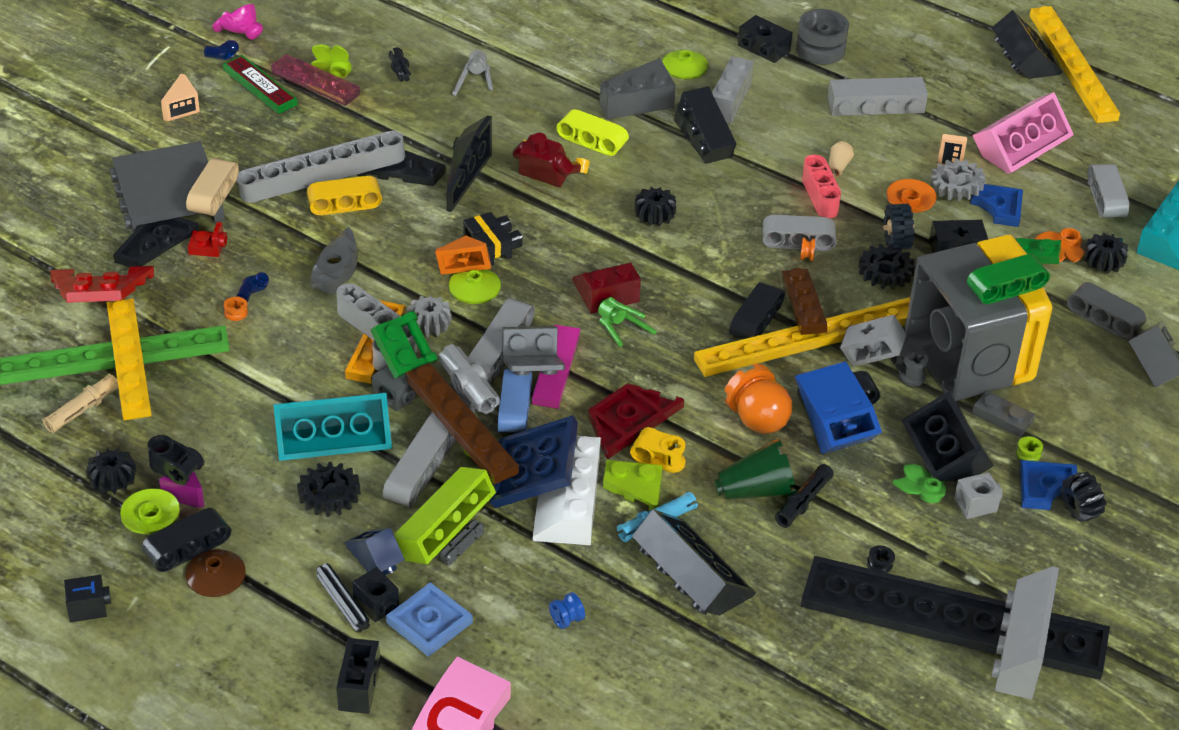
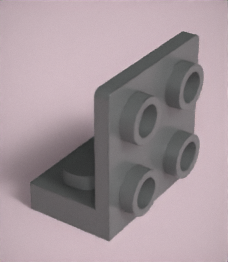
M556 326L502 327L503 362L510 371H514L515 375H529L530 371H541L542 374L553 375L557 374V370H565V364L557 355L558 328Z

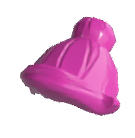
M254 4L242 6L234 10L233 13L226 11L212 25L214 32L226 29L234 33L245 34L250 40L256 39L263 31L262 25L256 21Z

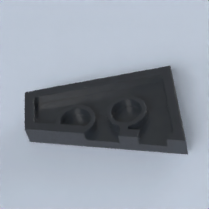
M405 150V158L402 162L360 173L357 176L373 174L379 175V179L382 180L396 177L402 178L405 183L434 186L446 173V165Z
M178 217L139 225L113 254L114 262L127 267L144 266L192 236L193 230L199 231V224Z

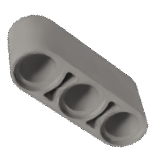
M1090 164L1087 174L1088 184L1100 217H1127L1129 213V199L1116 164Z
M769 215L763 220V243L769 248L801 250L803 237L807 241L812 240V238L815 239L814 251H828L836 245L835 222L830 218Z

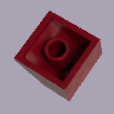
M631 262L572 277L575 287L591 314L598 312L600 304L610 297L624 305L640 302L641 278Z

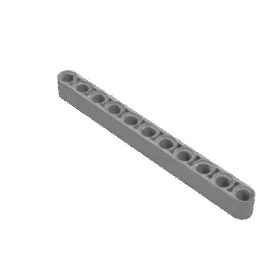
M508 298L468 358L473 364L479 363L482 366L490 386L505 365L502 360V327H529L535 313L534 305ZM451 382L449 386L455 391ZM455 391V393L462 399V401H463V402L468 406V408L474 413L475 410H476V408L473 406V404L470 402V400L466 397V395H465V394L459 395V394ZM431 412L388 477L383 489L384 499L410 508L413 507L455 443L456 439L433 412Z

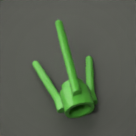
M612 297L605 299L599 306L598 312L602 316L599 322L606 327L619 347H622L623 343L611 323L619 324L624 318L653 335L657 333L655 329L634 317L637 316L644 319V313L624 305Z

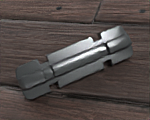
M472 520L467 524L466 528L462 529L448 543L449 545H446L439 552L441 562L451 565L458 558L457 556L463 554L475 542L474 539H478L484 533V525L477 520Z

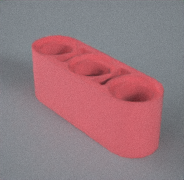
M808 155L804 160L802 182L817 214L821 217L834 218L839 213L841 190L826 159L820 155Z

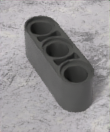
M1090 282L1083 283L1067 299L1068 308L1073 313L1123 339L1131 338L1146 322V315L1142 309Z

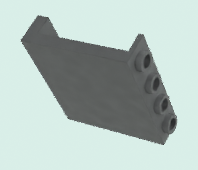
M201 141L112 158L114 168H109L111 180L114 183L116 197L121 198L119 199L121 213L124 214L126 229H131L132 233L137 229V225L198 214L187 210L186 201L189 191L208 163ZM223 203L213 216L215 223L225 221Z

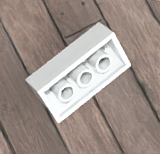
M577 436L571 485L538 495L533 541L591 545L600 462V437Z

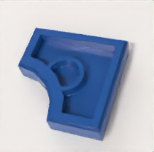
M984 184V190L979 191L978 196L972 195L971 204L988 211L993 217L994 224L1019 227L1023 190Z
M1020 460L1021 508L1050 510L1052 501L1057 496L1062 495V482L1078 473L1077 465Z

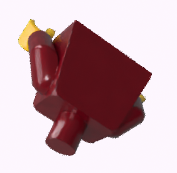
M540 132L530 135L527 140L524 139L513 150V157L519 159L518 172L520 175L561 188L568 175L579 172L587 174L590 164L589 160L577 157L575 162H571L566 156L562 144L547 139L546 135Z

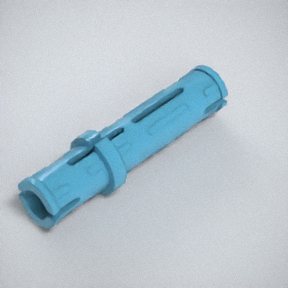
M687 492L654 510L678 517L691 510H695L698 503L691 504V502L696 501V498L691 492ZM652 510L639 512L636 518L619 524L617 531L623 530V532L618 533L620 539L623 542H628L632 539V535Z

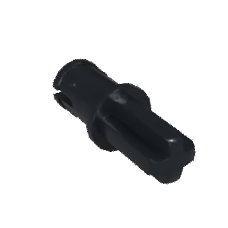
M398 47L392 48L394 55L391 50L388 53L392 62L391 69L396 73L400 82L404 80L408 82L411 75L409 61L404 57L402 49Z

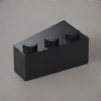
M709 86L682 92L674 121L704 163L708 164L732 158L737 143Z

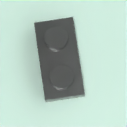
M986 391L972 410V414L1019 437L1033 423L1035 417L1034 413L989 391Z

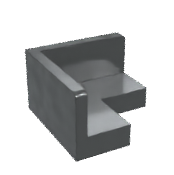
M1163 321L1138 333L1129 340L1155 387L1179 376V355L1174 348L1176 343Z

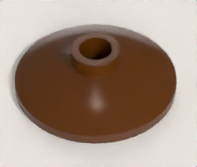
M215 549L194 557L186 568L185 576L188 586L195 593L206 597H220L240 587L245 579L246 569L243 560L237 554L228 550Z

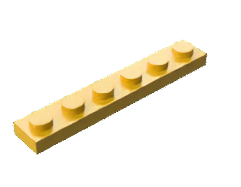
M134 298L106 302L123 421L150 417L152 414Z

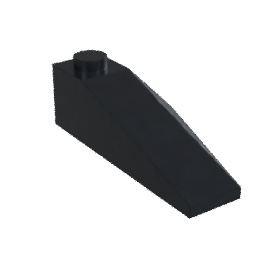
M487 115L465 128L462 134L454 140L453 157L446 191L447 211L449 212L453 211L492 156V116Z

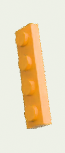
M380 300L381 303L400 316L406 314L405 305ZM363 334L345 370V379L372 384V376L378 370L373 366V340Z

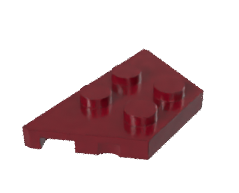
M627 383L588 409V419L596 437L601 438L600 446L605 457L610 459L636 441L644 428H655L684 408V399L676 396L675 401L660 397L661 392L646 390L640 386Z

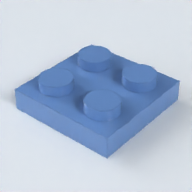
M430 582L387 614L386 621L389 626L429 657L472 624L473 615Z

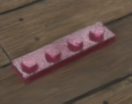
M285 54L271 65L272 73L344 106H347L360 95L359 86L288 54Z

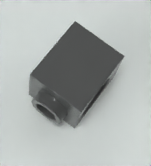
M388 365L372 376L373 394L386 393L388 406L396 412L416 398V392L406 381V375L394 379Z

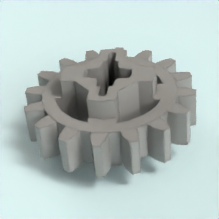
M955 159V162L951 163L949 160H946L945 165L938 164L937 169L932 170L931 186H933L935 192H939V197L947 195L948 200L957 198V201H961V197L970 200L971 194L978 196L979 191L984 190L985 173H983L982 167L977 168L976 162L968 164L967 159L964 161Z

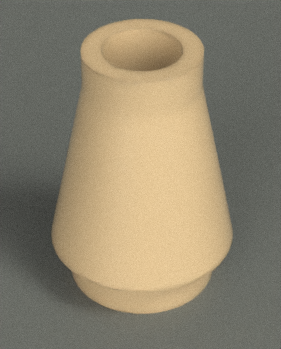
M839 141L830 149L829 167L834 177H840L843 170L854 157L853 148L847 142Z

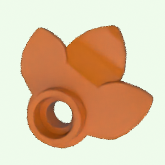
M1065 228L1060 233L1047 231L1035 238L1061 240L1059 262L1066 258L1072 262H1077L1083 257L1084 251L1081 248L1082 238L1080 232L1076 229Z

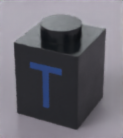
M101 575L64 580L65 600L70 622L107 617L106 605L112 604L109 586H103Z

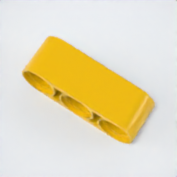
M373 176L316 182L309 185L306 192L311 212L316 215L373 209L382 202L378 181Z

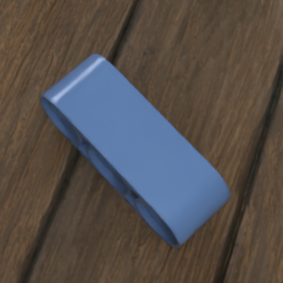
M504 369L498 415V432L519 433L527 430L532 371H530L529 375H515L514 371Z

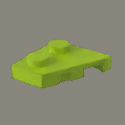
M606 460L603 488L614 494L622 495L624 499L632 503L637 499L649 505V511L658 507L663 465Z

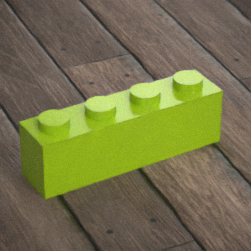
M460 467L394 534L405 559L404 561L428 564L494 496L496 491L485 469Z

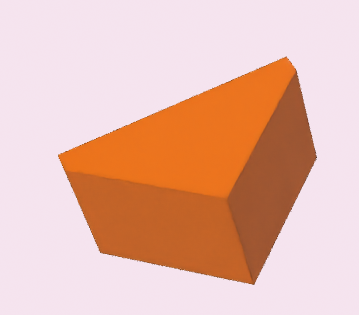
M466 235L435 251L441 275L471 270H485L492 267L486 243Z

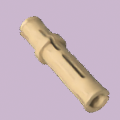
M109 373L96 384L86 386L77 397L42 419L45 428L54 434L92 406H98L101 404L102 399L119 389L118 380Z

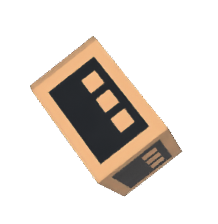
M185 74L179 75L161 100L164 121H171L200 112L198 93Z
M943 134L940 140L938 164L945 165L946 160H949L951 163L955 162V159L963 161L967 137Z

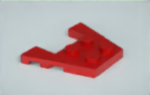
M154 266L130 267L127 275H119L118 272L112 271L103 273V276L79 273L75 277L74 269L50 270L51 282L55 284L56 289H60V294L67 303L121 301L136 290L135 286L144 285L146 277L149 279L154 277Z

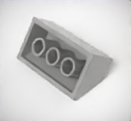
M1050 567L1017 579L1015 591H1008L1005 608L1010 609V614L1004 612L1001 631H1006V635H1000L996 653L1002 656L1001 660L995 659L991 676L997 678L995 691L1027 699L1033 698L1044 657L1059 571L1058 567Z

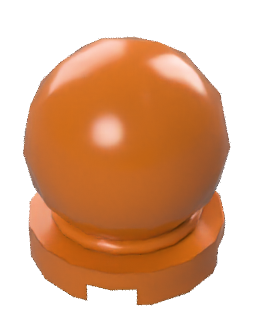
M753 364L754 369L745 373L740 370L729 380L724 390L727 394L724 401L731 410L739 414L742 423L753 432L760 434L775 433L788 423L792 414V399L787 389L776 382L774 374L764 364Z

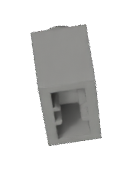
M890 315L849 326L840 348L851 365L855 367L900 355L907 334L895 315Z

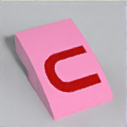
M457 656L431 693L412 730H492L494 728V719L511 698V682Z

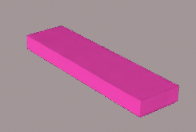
M554 324L558 328L557 355L565 364V370H557V374L553 375L542 374L540 371L532 397V405L559 409L580 338L581 328Z

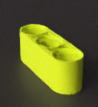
M576 109L571 110L556 127L558 134L565 140L608 156H614L629 139L628 132L622 126Z

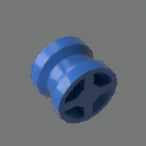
M574 592L566 594L562 600L555 599L549 603L552 619L560 629L569 627L573 621L580 622L585 619L584 606Z

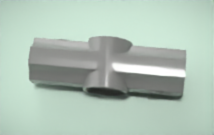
M454 344L444 347V350L439 354V362L451 376L455 391L459 395L465 394L478 412H483L484 414L493 412L494 408L499 404V396L487 382L482 366L479 363L473 364L460 347H456Z

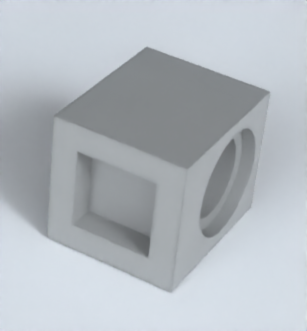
M988 472L959 479L954 500L965 518L970 519L997 512L1000 499L1002 498V489Z

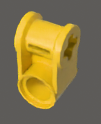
M644 428L630 449V454L636 462L663 465L662 470L669 473L682 471L686 464L685 457L683 456L686 444L683 438L660 432L654 428Z

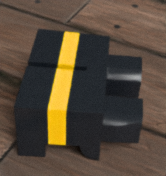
M492 212L463 220V236L466 235L486 243L491 265H494V259L505 255L507 258H512V250L522 247V235L518 230L511 232L512 224L507 215L496 218Z

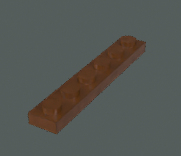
M430 363L406 372L408 384L481 469L487 471L493 484L519 473V465Z

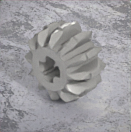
M432 295L429 298L420 296L419 300H412L406 312L407 314L415 311L418 317L417 323L426 338L429 335L438 337L440 332L446 333L452 321L449 303L443 302L442 297L433 298Z

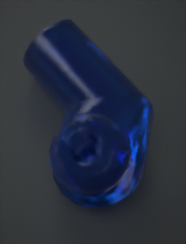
M228 40L218 47L207 45L204 49V56L227 60L239 51V44L234 40Z
M259 272L257 275L245 278L236 297H242L248 302L251 294L262 291L267 287L269 283L268 275L264 272Z

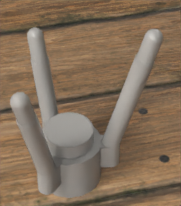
M476 49L469 55L468 63L465 64L464 70L452 93L454 96L457 95L469 71L474 74L484 72L488 89L490 91L493 90L487 56L484 52Z

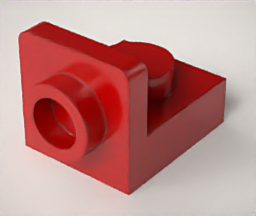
M217 222L214 232L193 230L188 244V254L219 257L222 247L227 245V232H223V223Z

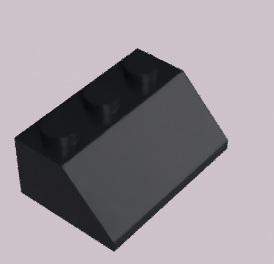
M1014 10L1010 11L992 27L996 34L994 37L995 41L1000 47L1005 48L1002 51L1003 54L1010 61H1013L1010 65L1019 75L1023 73L1026 77L1032 79L1056 76L1063 72L1039 34Z
M949 391L901 420L932 477L939 481H958L959 479L980 475L994 466L961 408Z

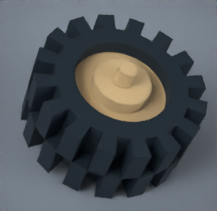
M907 203L887 205L884 211L885 225L883 226L886 244L888 246L892 244L893 249L899 247L911 249L914 241L913 233H915L911 206Z

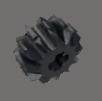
M651 186L649 190L642 189L641 193L637 194L635 198L636 217L640 218L641 223L648 222L650 226L652 224H657L658 226H661L662 223L669 224L676 214L675 196L671 194L670 190L663 191L661 187L654 189Z
M1104 232L1101 236L1094 234L1085 244L1084 261L1089 263V268H1096L1098 272L1101 270L1107 274L1110 271L1118 272L1126 264L1128 245L1123 243V238H1115L1114 234L1111 236L1106 235Z
M107 447L106 452L96 451L95 457L89 458L86 475L93 490H100L103 495L108 491H112L115 495L117 490L126 491L128 485L134 484L135 472L137 470L136 464L129 452H122L120 447L111 451Z
M1087 471L1079 472L1062 482L1061 493L1064 497L1063 501L1073 518L1083 522L1092 520L1105 513V506L1107 505L1104 499L1105 493L1102 491L1101 484L1097 482L1094 475Z

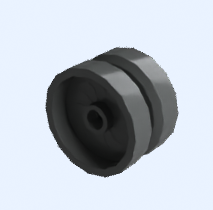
M813 9L805 12L799 20L796 44L798 55L804 60L815 64L824 65L840 61L845 56L849 29L847 18L841 13L829 9Z

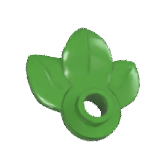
M917 464L904 465L903 470L906 477L895 479L892 483L906 493L919 494L920 499L928 503H938L946 494V487L944 486L946 481H939L933 478L929 471Z

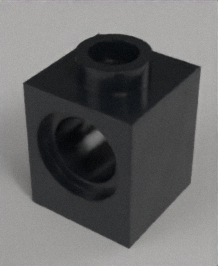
M378 567L352 581L353 597L374 622L382 619L399 606L398 587Z

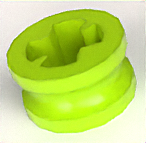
M1023 437L1018 442L1016 456L1019 460L1039 461L1043 451V444L1035 437Z

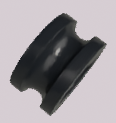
M874 546L869 551L867 566L869 569L888 573L893 568L895 554L886 546Z

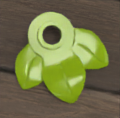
M323 44L312 47V52L317 60L313 61L310 67L316 71L330 73L336 78H345L351 72L352 65L348 61L349 54L343 47L335 45L330 48Z

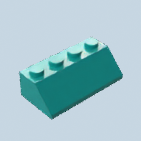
M1179 180L1142 230L1136 252L1139 255L1179 270Z
M386 393L273 404L279 461L392 449Z

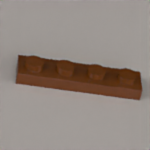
M794 268L782 271V281L800 334L827 333V321L808 269Z

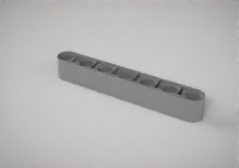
M387 131L242 170L238 173L236 180L240 198L244 202H256L308 188L312 183L337 180L400 163L405 158L403 135L398 131Z

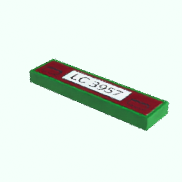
M243 55L223 63V70L277 114L298 105L297 98Z

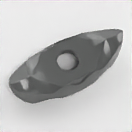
M349 227L342 231L335 240L330 242L320 254L311 273L310 288L334 295L337 288L348 281L354 274L357 267L358 249L353 231ZM330 258L341 259L340 262L335 264L327 262Z

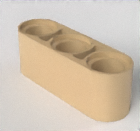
M211 158L188 193L186 201L187 210L214 216L237 180L239 172L238 163Z

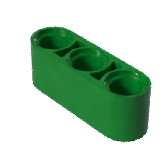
M1026 254L974 270L967 278V285L983 304H991L1044 287L1050 279V273L1033 254Z

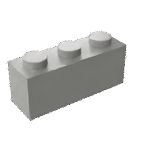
M731 56L712 92L726 123L732 124L752 84L754 61Z

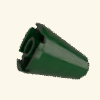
M780 439L771 441L717 473L718 479H714L718 496L724 495L726 500L786 496L796 493V489L791 486L795 485L787 455L786 453L781 454L780 448L778 449V447L783 446Z

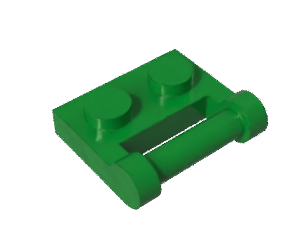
M415 311L374 326L370 330L394 379L406 375V372L427 363L432 365L439 360L436 352L431 351L417 323L418 317ZM402 327H408L422 358L417 359Z

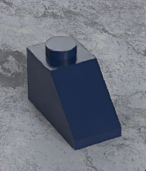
M391 528L371 529L345 542L346 547L367 572L378 567L387 575L397 570L396 564L405 560Z

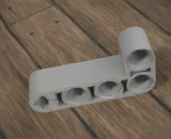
M351 283L340 285L336 291L338 315L373 340V366L376 370L380 371L387 366V363L370 330L374 326L401 316L359 286ZM404 326L402 329L416 354L417 345L408 327Z

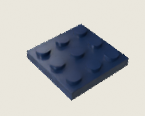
M573 415L499 439L501 446L519 465V473L493 484L496 493L490 499V503L495 508L571 485L578 421Z

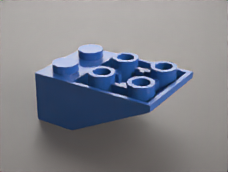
M846 361L795 376L822 455L873 440L882 433L874 407Z

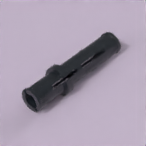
M826 464L819 465L798 491L788 496L786 504L775 514V520L781 527H790L799 515L804 514L808 510L809 503L827 482L833 478L834 472L832 468Z

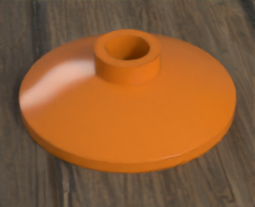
M897 180L887 189V199L890 204L907 203L911 206V212L913 213L927 211L936 203L937 196L935 190L920 180Z

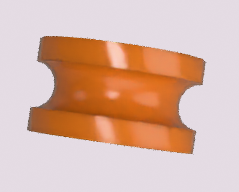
M804 237L802 238L800 260L808 258L810 261H813L815 250L814 238L810 241H807Z
M230 297L224 301V315L228 320L239 321L247 316L248 304L244 298Z

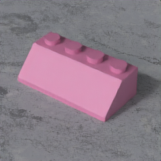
M1053 92L1032 100L972 136L982 157L1009 174L1072 137L1074 134Z

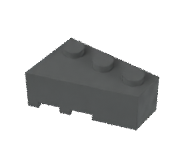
M658 58L601 82L600 107L606 119L674 108L676 85L662 60Z

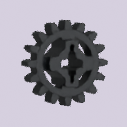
M879 244L877 249L870 246L869 251L864 250L862 256H860L859 274L864 275V281L871 280V286L880 284L881 289H884L885 286H890L894 290L895 285L904 287L905 282H911L915 271V260L909 258V252L902 253L901 247L893 249L892 244H889L888 248H884L882 244Z
M329 461L326 467L318 463L316 470L307 468V475H300V483H297L300 504L305 503V510L308 511L314 508L315 515H319L321 511H324L326 517H330L332 511L341 515L342 508L351 510V502L358 503V495L361 494L358 474L353 475V468L350 467L344 470L343 463L334 467L332 461Z

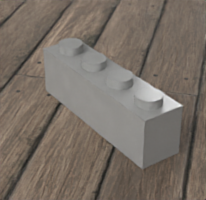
M922 77L830 80L827 99L832 116L925 113L928 93Z

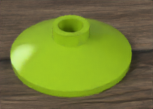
M692 50L672 51L662 61L670 76L679 79L698 78L708 70L707 59L702 54Z
M488 269L455 273L449 281V291L452 296L468 304H482L491 301L499 294L501 289L499 277Z
M162 489L138 491L124 501L120 510L121 520L125 527L139 534H154L174 524L180 514V506L176 497Z

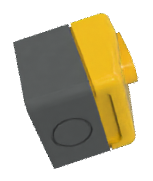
M1004 235L980 241L977 244L972 243L917 258L905 325V332L907 334L905 339L919 338L922 348L928 356L927 370L944 394L949 391L955 401L978 396L986 391L992 392L1032 381L1037 375L1052 313V303L1044 287L995 303L983 304L967 285V278L974 270L1027 254L1012 235Z

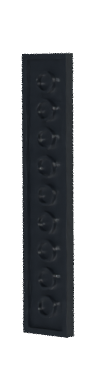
M814 556L800 606L1000 656L1002 655L996 653L1000 635H1006V631H1001L1004 612L1010 614V609L1005 608L1006 601L819 556ZM1051 612L1042 666L1101 680L1110 626Z

